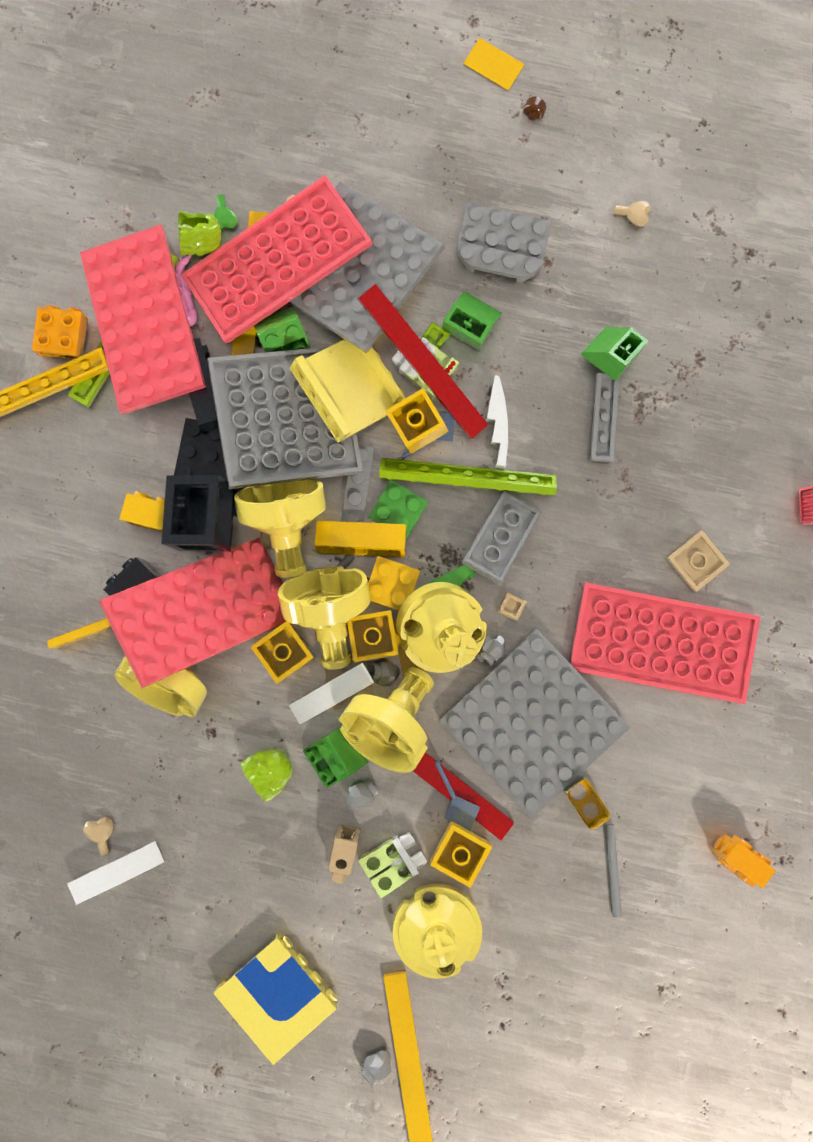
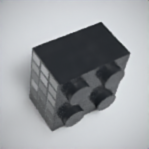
M138 557L130 558L123 564V570L118 575L114 574L107 580V586L103 590L111 596L161 575L146 560Z

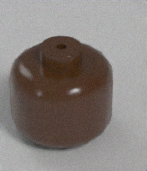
M530 97L526 101L523 113L531 121L542 119L546 110V103L540 97Z

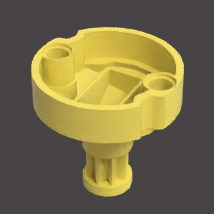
M310 479L252 486L238 491L234 495L238 521L269 534L271 547L275 549L276 575L282 578H289L304 574L307 569L301 553V529L326 509L322 482Z
M330 566L306 571L304 574L292 577L284 582L278 590L283 618L291 624L315 629L316 639L320 642L322 651V666L328 670H336L351 664L352 654L348 650L346 636L348 635L346 623L362 613L370 604L366 574L356 568L344 569L342 566Z
M434 582L424 585L412 592L399 609L396 619V631L403 639L400 646L415 665L426 671L446 673L462 668L475 659L484 643L487 624L480 618V613L483 609L473 596L458 585L448 582ZM413 620L411 626L404 627L406 621Z
M124 656L114 674L117 682L130 694L158 710L175 716H196L207 695L205 686L192 666L144 688H141L126 656Z
M409 667L404 673V679L398 688L394 689L388 698L367 694L355 696L339 717V721L343 724L340 728L341 733L356 751L371 762L395 772L406 773L413 771L428 749L425 745L428 738L414 716L419 710V704L425 694L429 693L433 688V679L422 669Z
M428 883L415 888L414 896L411 899H403L400 902L393 921V940L399 957L412 971L428 978H447L460 973L461 966L465 961L472 962L475 959L481 946L482 925L477 908L466 893L450 884ZM428 891L435 894V898L431 901H426L423 898V895Z

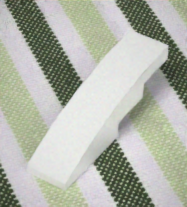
M495 375L486 422L494 424L490 446L499 447L495 468L504 470L508 449V417L500 377Z
M361 663L290 704L289 707L300 725L373 684L374 681L364 664Z
M153 841L67 883L77 905L158 866L164 860L156 842Z

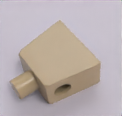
M343 824L338 826L328 868L330 872H333L331 880L335 883H344L346 875H351L361 828Z

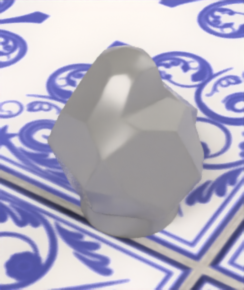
M496 635L492 638L486 637L476 658L486 666H492L494 662L500 661L505 652V639L501 635Z
M384 658L374 663H369L367 671L374 683L381 686H390L400 674L399 667Z
M369 778L364 782L363 780H358L349 787L346 798L348 807L352 809L368 807L374 801V796L378 794V791Z
M379 1050L375 1054L366 1056L363 1063L364 1068L359 1073L372 1086L377 1081L386 1078L391 1072L390 1054L386 1050Z

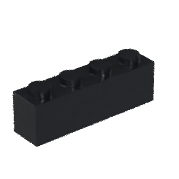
M200 338L194 339L206 387L190 392L189 396L198 425L203 433L218 428L207 362V358L211 356L207 344L202 345Z

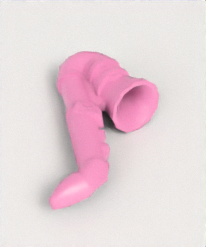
M186 255L176 263V275L190 327H192L197 321V309H195L192 300L191 290L181 276L185 272V266L192 257Z

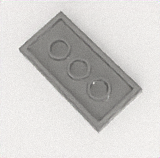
M503 490L461 563L500 586L539 518L541 511Z

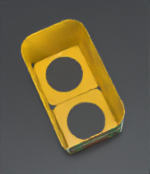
M581 777L563 790L572 805L577 806L574 808L589 829H596L609 820L610 812L588 779ZM577 784L583 785L586 789V795L581 800H575L570 794L571 788ZM587 803H594L598 807V815L593 819L586 818L583 814V807Z

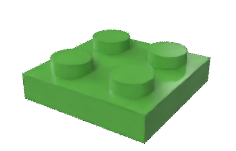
M390 480L368 518L376 523L406 524L407 540L426 508L428 501Z

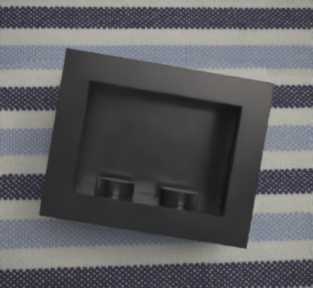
M166 475L161 544L178 551L231 552L235 489H229L227 480L219 475Z

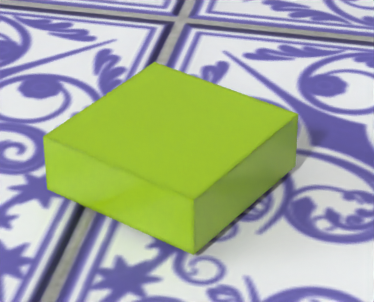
M432 321L420 340L424 337L440 350L449 338L450 333Z

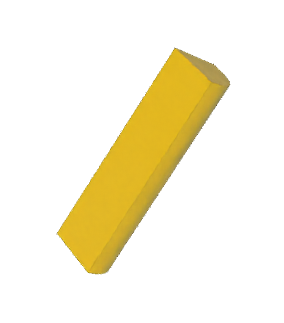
M317 521L315 549L317 554L405 557L406 524Z

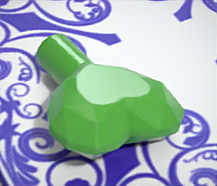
M223 194L216 195L217 209L212 214L219 221L220 228H235L238 224L236 214L226 207Z

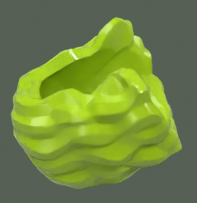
M178 212L177 227L179 229L181 255L191 256L196 254L203 256L211 254L219 248L221 228L219 221L213 214Z
M278 749L259 751L240 763L245 777L265 802L272 800L284 789L293 773L292 762L284 751Z

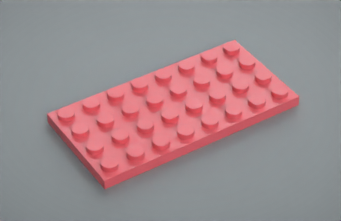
M324 175L183 272L181 276L223 341L228 344L373 245V242L329 179Z
M160 224L80 252L119 412L124 415L205 388L203 373L164 227Z
M260 537L231 548V552L223 551L99 601L141 688L169 677L286 622L282 615L278 597V590L283 582L276 575L275 566L266 548L261 543Z
M585 582L569 663L581 673L746 704L761 616Z

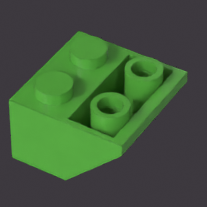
M464 291L454 302L445 317L442 328L480 351L502 313Z
M294 306L266 317L254 325L265 353L311 349Z
M605 327L581 355L614 381H617L639 356L648 340L631 327Z
M341 727L303 750L307 760L311 763L320 781L326 788L351 776L369 763L364 756L348 743L340 731Z

